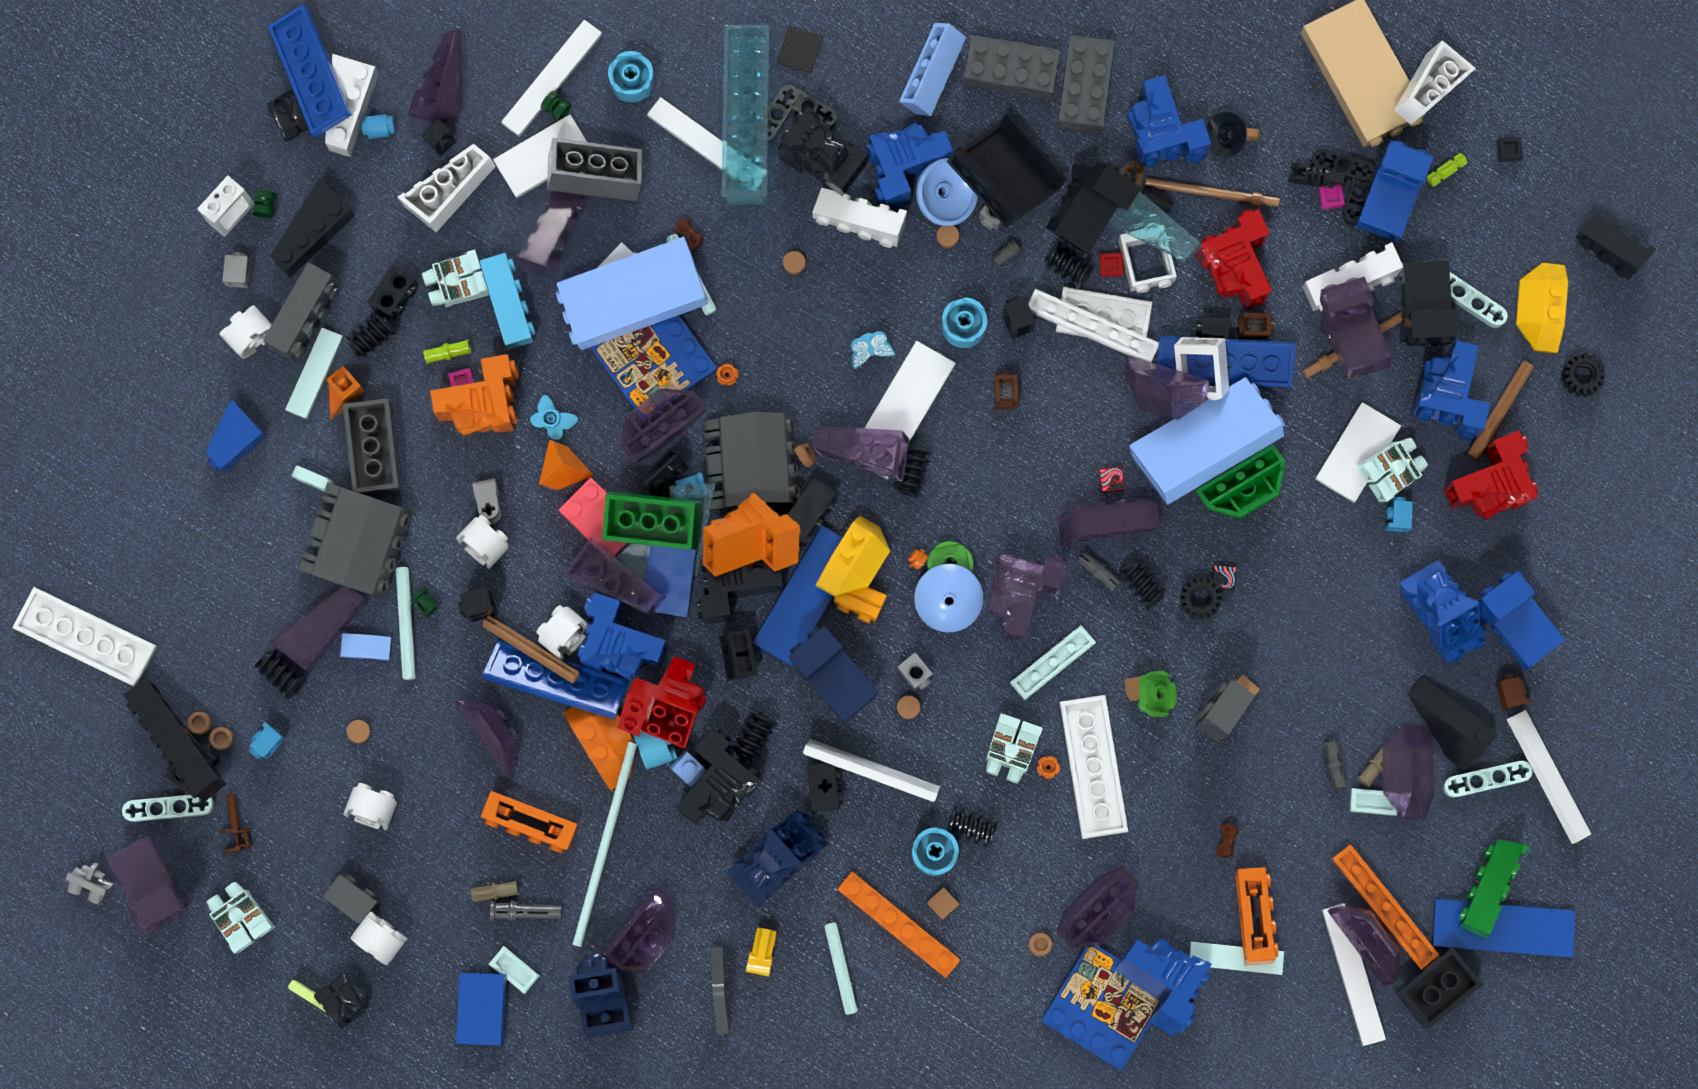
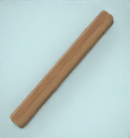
M1523 361L1486 421L1485 430L1475 439L1469 449L1468 455L1475 460L1480 458L1533 370V365L1529 362Z
M487 616L484 619L482 626L569 682L575 683L580 675L578 670L492 616Z

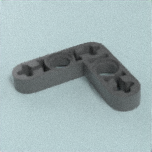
M786 85L780 89L755 130L756 138L762 144L772 143L791 112L799 114L802 111V105L806 102L814 105L813 111L816 114L818 108H821L820 114L824 116L831 114L832 121H827L826 123H823V117L818 115L821 123L824 125L829 124L831 128L836 125L837 114L832 108L794 86ZM792 92L794 99H788L786 102L788 109L781 105L785 101L784 93L789 94ZM774 110H781L784 115L782 119L774 120L771 118V113ZM766 120H768L772 124L769 130L771 136H765V138H762V133L760 131H765L768 128L769 123L766 122Z
M723 946L711 947L712 992L717 1035L729 1034V1021L725 993Z

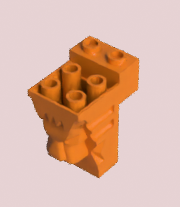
M508 354L481 359L484 381L431 390L433 412L439 422L453 421L455 428L463 437L478 431H515L514 424H518L516 411L510 405V402H514L513 392L510 387L516 386L515 379L519 378V373L515 361L510 360Z
M752 493L749 498L738 506L737 510L728 513L722 519L712 520L709 526L703 527V565L714 576L761 559L774 572L798 563V553L800 552V526L788 514L779 517L764 500L760 499L755 493Z

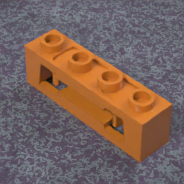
M493 791L490 792L481 817L486 819L484 824L494 828H498L499 825L507 827V833L519 837L520 833L529 836L528 841L541 845L543 841L550 844L549 849L561 854L563 850H570L579 825ZM505 803L513 806V810L545 823L551 824V822H554L564 827L560 829L551 825L548 833L558 837L556 840L552 839L540 830L511 819L506 821L498 818L499 814L509 818L512 812L511 809L501 806V804Z
M1265 867L1237 869L1235 881L1244 965L1273 964L1276 960L1275 957L1279 956L1278 944L1273 941V934H1276L1275 920H1271L1270 913L1274 908L1273 898L1268 895V888L1271 887L1270 874H1266ZM1256 885H1258L1259 897L1257 898L1261 937H1254V940L1251 941L1254 930L1250 896H1256V893H1258Z

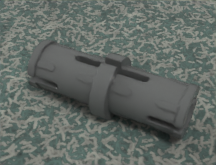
M1088 551L1083 554L1084 558L1081 557L1077 561L1093 574L1092 577L1094 579L1098 578L1110 591L1116 588L1113 583L1118 586L1122 581L1106 569L1107 566L1104 563H1099L1091 556Z
M1339 742L1324 743L1328 762L1326 767L1330 772L1332 788L1347 787L1343 768L1345 762L1341 758Z

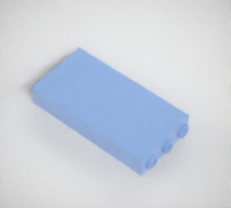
M685 237L558 282L559 291H556L559 303L564 304L566 310L562 312L564 320L572 328V331L569 332L573 345L577 344L581 350L708 305Z
M1245 377L1231 385L1223 398L1219 400L1207 399L1132 443L1129 447L1134 461L1168 505L1284 437L1283 426L1285 424L1279 414L1275 415L1272 412V406L1266 398H1261L1258 387L1254 383L1250 384Z

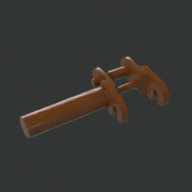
M235 793L226 794L231 829L222 830L221 834H235L236 846L232 849L223 850L224 854L243 851V847L250 849L249 846H253V843H249L248 832L251 829H247V827H243V830L239 829L240 824ZM243 833L245 844L240 845L238 834Z

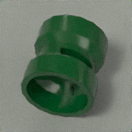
M551 91L542 101L540 108L544 112L551 113L552 118L558 122L568 114L572 105L567 100L560 99L558 93Z
M265 190L254 191L253 199L255 200V205L252 206L251 214L262 218H273L275 212L273 203L276 202L277 195Z

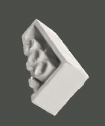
M1441 41L1425 55L1394 111L1409 124L1414 123L1476 68L1444 41Z
M332 54V67L352 116L326 131L325 144L329 151L351 157L362 126L361 122L364 120L379 74L375 66Z
M472 144L452 158L449 164L441 169L438 168L432 172L433 175L423 182H418L413 186V189L406 194L402 193L397 198L406 209L434 232H437L496 166L486 153Z
M821 188L812 215L816 219L815 221L821 225L828 226V224L837 226V229L841 232L849 233L851 231L857 233L858 237L864 240H871L872 238L879 241V244L891 248L892 246L897 247L906 224L907 211L899 209L898 213H896L887 205L880 204V206L874 207L868 200L856 198L855 201H852L851 197L847 194H844L842 197L835 191Z
M1393 243L1385 245V249L1381 253L1376 254L1375 251L1366 254V256L1359 260V263L1353 260L1339 267V272L1332 269L1306 281L1302 288L1312 310L1320 309L1321 312L1333 307L1335 302L1341 301V303H1345L1353 299V295L1361 292L1364 295L1373 291L1374 287L1379 284L1387 286L1395 282L1394 278L1402 270L1403 265Z

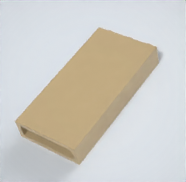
M1355 0L1303 26L1301 35L1364 148L1369 145L1375 147L1384 141L1383 138L1389 135L1395 137L1403 132V128L1409 125L1412 128L1423 122L1422 119L1425 114L1414 123L1409 124L1394 111L1410 81L1365 0Z

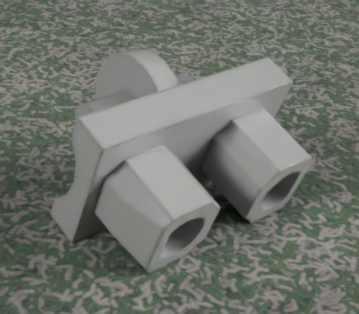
M94 862L91 867L83 865L82 869L76 867L72 873L69 872L65 879L69 881V893L80 895L83 889L86 888L90 890L88 900L95 904L102 902L105 895L113 889L114 883L104 879L105 873L99 871L100 864Z

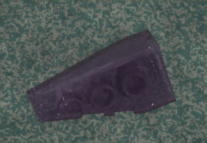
M459 29L443 34L432 57L435 62L429 71H425L423 78L426 79L421 90L417 89L413 96L408 114L410 117L429 121L438 119L444 123L456 119L459 115L462 101L461 30Z

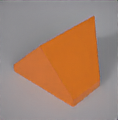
M344 366L326 379L329 392L330 421L343 411V404L353 403L366 393Z
M549 440L539 481L540 485L553 490H560L594 476L569 447Z

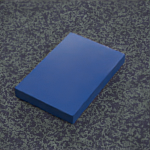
M650 545L642 611L688 617L696 548L689 550Z
M460 973L456 1044L503 1046L507 974Z

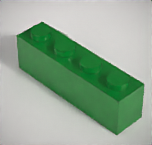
M1497 840L1493 845L1489 844L1484 855L1487 858L1485 866L1481 865L1475 877L1479 879L1476 887L1472 886L1468 893L1467 899H1470L1468 907H1463L1458 919L1461 920L1459 928L1483 939L1490 935L1502 908L1500 903L1505 900L1511 888L1509 881L1513 880L1521 864L1517 863V861L1523 854H1526L1528 845Z

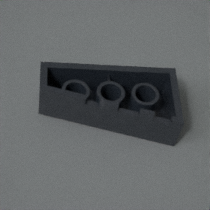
M319 178L270 257L291 278L355 215Z

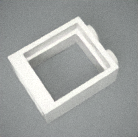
M227 176L197 209L214 229L226 237L255 204L245 189Z
M1164 225L1119 236L1118 243L1122 253L1130 292L1144 293L1149 291L1150 287L1159 286V288H1166L1175 282L1177 276ZM1158 241L1167 275L1136 282L1128 247Z
M1181 337L1174 345L1179 397H1187V399L1191 400L1200 397H1206L1209 400L1223 398L1229 391L1225 338ZM1186 354L1213 355L1216 386L1189 385Z

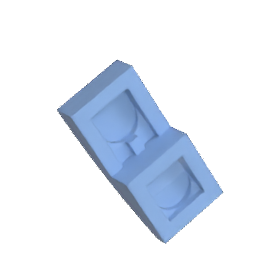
M343 633L341 636L340 657L387 661L389 660L391 637Z

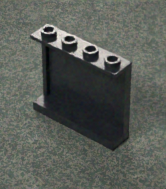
M1009 113L1006 114L999 124L964 148L961 146L956 148L947 160V163L1006 228L1058 192L1068 179Z

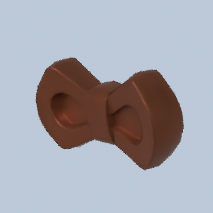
M680 219L675 224V232L683 234L688 239L689 249L701 247L703 236L691 227L689 219Z
M1228 823L1221 826L1223 840L1215 849L1216 853L1222 858H1230L1234 855V839L1239 833L1238 828L1234 824Z

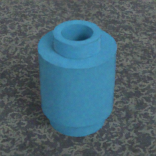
M387 114L366 116L365 121L361 122L363 135H367L368 139L390 137V134H395L393 116H387Z

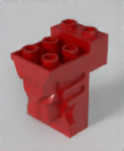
M1249 209L1240 213L1235 225L1223 230L1222 235L1217 237L1210 235L1202 239V243H1200L1196 252V257L1204 269L1208 268L1210 278L1215 282L1217 294L1219 296L1222 295L1224 298L1238 295L1245 310L1266 302L1272 292L1253 249L1265 244L1270 232L1259 209L1253 212Z
M1520 431L1498 438L1485 448L1492 466L1456 479L1443 489L1452 510L1470 505L1478 517H1483L1484 520H1487L1498 512H1504L1510 507L1512 510L1527 506L1538 498V487L1533 480L1531 481L1528 475L1529 467L1527 462L1521 458L1528 452L1527 448L1529 445L1524 435L1521 436Z
M674 656L658 686L636 677L627 693L617 729L638 737L641 732L686 748L698 713L704 708L707 699L703 695V688L690 682L696 664Z

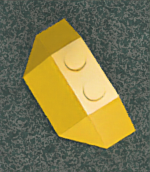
M1541 263L1519 280L1516 326L1531 344L1534 351L1558 353L1565 326L1568 291L1565 265Z
M859 516L851 524L832 554L816 586L834 597L868 588L890 553L880 527Z

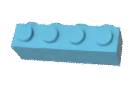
M506 253L480 260L507 350L533 343L532 335H535L532 321L527 323L525 314H528L529 311L525 300L521 301L519 293H522L519 279L514 280L512 272L516 271L513 259H508Z

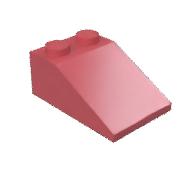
M590 478L559 509V512L610 561L627 543L602 540L605 494L607 493Z

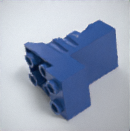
M1165 75L1143 81L1139 94L1141 101L1134 104L1126 116L1133 128V136L1137 143L1135 150L1139 167L1145 165L1147 168L1159 164V161L1165 159L1173 161L1180 158V155H1183L1185 163L1189 161L1192 163L1203 161L1211 146L1204 120L1200 119L1181 125Z
M914 123L902 131L897 130L889 135L887 132L869 136L868 150L866 152L870 163H875V175L877 178L875 199L878 206L884 204L892 210L910 203L911 189L907 180L920 176L923 170L933 161L949 158L953 153L945 131L929 136L921 125Z
M1390 141L1384 156L1376 167L1375 177L1370 185L1371 189L1366 196L1355 227L1398 243L1403 235L1418 192L1426 179L1434 157L1430 156L1425 150L1409 148L1404 142Z
M1455 341L1448 349L1446 357H1433L1431 360L1425 361L1423 366L1424 377L1421 381L1420 391L1416 394L1411 415H1416L1417 419L1423 421L1437 420L1439 424L1444 426L1455 424L1454 433L1459 434L1460 438L1466 440L1477 438L1485 430L1490 403L1468 398L1478 345Z
M1439 560L1399 582L1400 594L1430 632L1431 644L1446 665L1452 661H1459L1469 651L1478 650L1484 645L1486 634L1480 625L1479 602L1468 598L1465 591H1460V586L1446 573L1445 567Z
M1519 571L1514 574L1507 572L1498 579L1501 584L1495 588L1489 586L1480 593L1482 596L1478 600L1480 621L1484 625L1488 624L1492 628L1491 632L1500 636V642L1508 647L1509 651L1516 657V661L1525 671L1563 643L1565 639L1532 599L1531 596L1535 594V591Z
M595 592L592 597H588L584 608L588 618L591 620L585 633L588 638L586 644H581L578 652L583 666L599 671L604 668L611 673H618L628 680L636 677L644 664L661 668L668 647L665 640L618 625L623 610L621 601Z
M1137 939L1126 951L1115 971L1161 1002L1149 1021L1173 1037L1178 1032L1182 1034L1186 1027L1188 1028L1194 1020L1195 1015L1192 1013L1196 1006L1192 1003L1199 994L1198 990L1201 985H1204L1211 975L1208 970L1212 963L1194 955L1190 958L1183 951L1175 950L1165 939L1156 941L1151 947Z

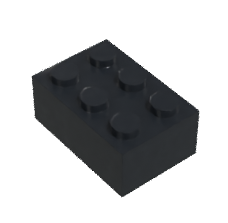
M1452 947L1447 948L1394 993L1424 1029H1430L1480 988L1483 983Z

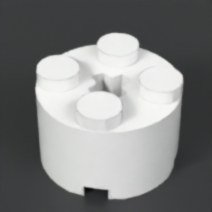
M252 305L243 314L240 311L234 314L230 319L232 323L220 332V336L242 359H245L257 352L255 348L260 344L265 345L263 339L272 324Z
M480 515L478 518L475 517L456 539L459 543L464 541L467 545L464 549L480 564L484 565L486 563L487 568L490 569L509 549L508 538L500 530L495 532L490 527L491 523L489 520Z
M559 605L553 611V617L548 623H543L536 633L539 635V643L557 658L563 660L564 657L562 655L565 653L568 656L571 655L586 637L583 632L585 628L587 629L589 623L569 607Z
M358 783V786L352 789L343 813L344 816L349 818L351 814L356 816L354 821L376 829H379L380 825H382L383 829L387 830L397 805L393 798L394 795L383 790L378 793L372 791L371 786Z
M371 911L351 936V940L385 965L391 962L407 938L397 930L392 929V925L384 919H380Z

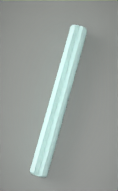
M407 567L396 568L402 678L404 680H412L416 676L409 569Z

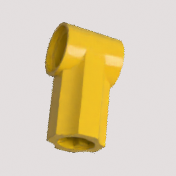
M757 927L746 972L769 977L777 931Z

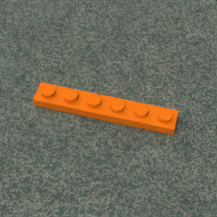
M1351 844L1332 858V861L1420 970L1439 956L1437 951Z
M851 872L837 889L944 978H947L959 963L960 959L855 873Z

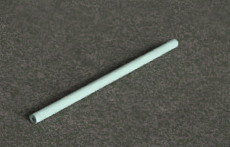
M628 742L572 944L582 947L637 748L636 743Z

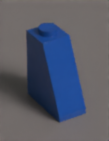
M233 400L229 402L206 451V454L210 457L208 463L216 471L221 469L224 473L266 438Z

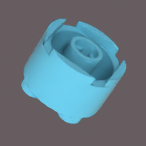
M635 51L623 52L609 66L608 77L611 89L618 99L626 102H639L651 95L655 83L651 62L642 54ZM630 75H634V79H629Z
M962 298L949 303L943 312L941 323L942 334L950 344L959 348H971L978 344L984 337L988 321L985 309L978 301L971 298ZM964 320L968 321V325L962 326L960 324Z
M641 732L639 737L633 735L646 769L678 759L674 747H669L672 743Z
M940 828L926 829L916 837L913 843L912 860L918 870L926 875H943L953 868L958 859L959 847L957 841L946 830ZM932 846L936 849H941L938 858H935L934 855H929Z

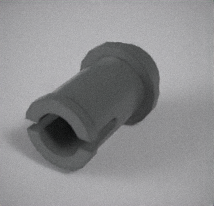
M1014 241L1007 242L1004 248L991 256L999 268L1014 256H1019L1018 253L1021 250Z

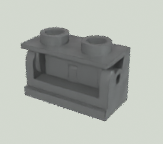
M340 874L323 898L360 925L370 911L374 912L376 909L375 905H379L380 902L376 900L377 895L370 889L362 890L358 887L359 881L349 874L346 877Z

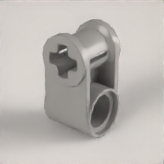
M496 479L473 482V491L479 514L487 518L491 525L496 524L501 519ZM492 508V515L488 516V509Z

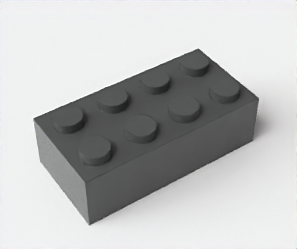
M972 35L963 86L1051 100L1060 50Z
M1070 35L1057 128L1095 134L1102 133L1115 41Z
M552 138L548 154L547 190L637 201L642 185V149Z
M309 262L307 263L263 339V342L272 352L293 363L296 362L297 358L300 359L306 350L304 346L308 339L311 340L314 337L318 321L324 319L328 311L327 306L329 302L333 301L338 295L339 285L332 274Z
M389 398L343 404L352 491L366 496L402 492L393 406Z
M1231 680L1228 684L1224 682L1214 691L1208 700L1210 703L1196 717L1195 720L1198 724L1195 728L1219 743L1229 735L1255 695L1234 680Z

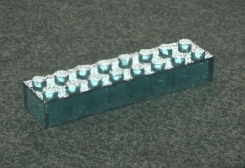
M724 25L721 187L723 205H768L771 32L769 25Z

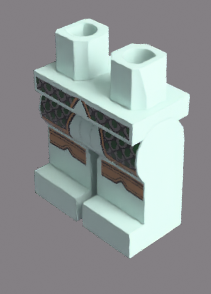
M475 249L466 252L467 254L432 264L433 269L422 273L426 286L438 283L440 288L428 293L432 306L445 304L446 307H450L454 304L489 295Z
M1412 438L1392 442L1356 465L1366 482H1372L1369 484V487L1379 502H1388L1396 493L1410 485L1415 479L1422 476L1421 472L1428 466L1422 456H1417L1412 460L1409 455L1411 451L1416 449V444Z
M1001 713L986 758L988 761L986 773L998 776L1001 766L1010 768L1006 780L1018 784L1023 773L1025 774L1043 728L1023 721L1016 742L1013 743L1020 720Z
M233 882L225 888L231 897L225 904L218 894L206 902L212 912L209 915L224 935L233 953L238 954L254 943L255 940H258L274 929L275 926L250 892L244 890L237 882Z

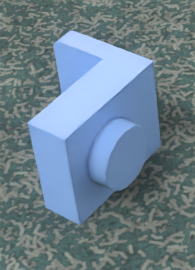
M686 751L670 766V769L690 787L696 784L706 771Z

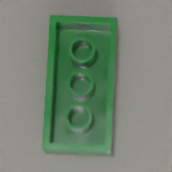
M620 492L605 494L602 540L692 550L698 547L702 501Z

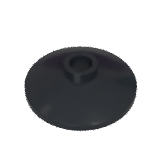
M1219 113L1209 121L1206 127L1211 141L1209 150L1219 157L1234 156L1243 148L1246 142L1247 130L1245 123L1234 113ZM1229 131L1231 132L1230 139L1227 138V133Z

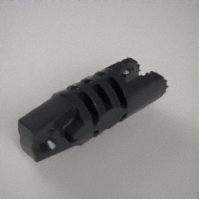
M1292 163L1291 169L1305 172V177L1290 175L1288 178L1289 183L1333 189V186L1346 187L1347 175L1337 173V169Z

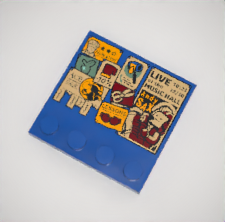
M679 315L600 343L591 348L643 422L717 371V367Z
M1089 941L1041 1022L1122 1071L1151 1022L1149 1020L1161 1002L1115 971V968L1121 961L1120 959Z

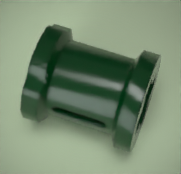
M424 587L410 599V602L412 604L415 603L423 612V616L427 618L440 607V604L429 596L428 590Z

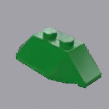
M1274 444L1195 491L1208 510L1241 519L1279 496L1286 461Z

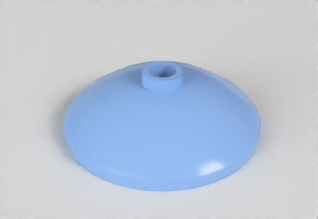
M949 158L938 159L930 163L921 173L916 188L917 202L921 212L928 220L942 226H953L966 220L973 212L978 196L947 163ZM939 188L942 189L941 195L938 194Z
M941 564L931 568L920 578L915 589V607L920 618L929 627L941 632L960 631L971 625L980 614L983 605L982 587L976 576L965 567L956 564ZM952 597L954 601L952 604H946L945 599Z

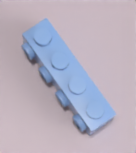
M934 23L899 102L916 115H932L947 79L953 70L956 59L962 50L966 36L951 24Z

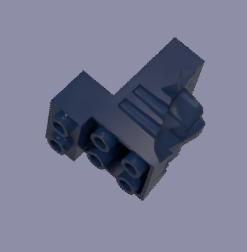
M825 626L821 629L816 627L808 634L809 639L803 645L799 642L790 650L792 654L789 656V659L795 665L796 672L810 683L811 688L818 692L819 697L824 700L840 721L845 724L879 695V691L843 651L841 644Z
M796 810L785 820L769 829L764 835L765 837L759 840L756 846L751 848L745 856L727 871L757 907L768 900L795 873L829 845L825 835L820 830L814 828L810 823V818L804 812Z
M600 953L587 954L585 959H582L579 962V966L576 967L577 974L569 976L571 999L580 1009L583 1033L587 1038L634 1030L623 959L606 958L601 956Z

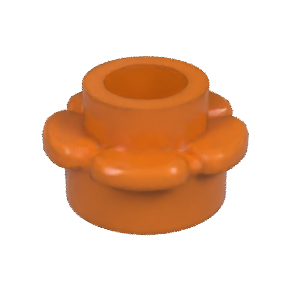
M731 364L720 366L716 371L717 381L721 385H733L736 382V378H738V370Z
M915 549L907 559L910 561L908 566L918 570L926 562L928 555L924 553L923 549L919 551Z
M1042 757L1038 761L1037 771L1041 776L1051 779L1055 774L1059 773L1060 765L1055 757Z

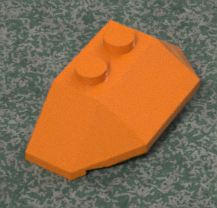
M576 707L567 709L563 714L610 791L615 789L628 742L635 743L630 733L617 729L620 720L618 714L614 720ZM635 755L630 769L628 780L631 778Z

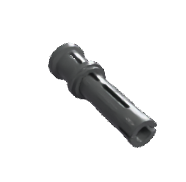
M491 900L490 921L509 919L510 922H514L517 918L561 920V905L517 904L515 901L496 903L495 900Z

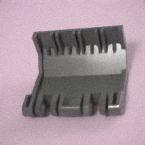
M751 412L703 421L704 432H710L704 434L705 440L720 439V446H710L705 449V454H712L706 456L707 476L711 477L707 478V484L723 485L722 491L708 493V498L714 499L708 501L709 511L731 510L738 507L752 493H755L766 503L784 504L790 507L795 506L800 498V490L797 486L796 476H798L799 471L795 463L796 452L794 451L797 447L793 434L796 426L792 416L777 412Z
M327 482L324 492L335 495L337 498L326 495L322 496L324 502L333 503L334 506L331 513L325 509H318L317 514L328 517L329 520L315 516L309 535L322 541L319 542L308 538L307 543L311 546L319 547L317 556L309 552H303L302 557L314 561V564L300 560L298 570L383 598L389 588V579L396 567V559L399 550L404 544V535L411 523L413 511Z

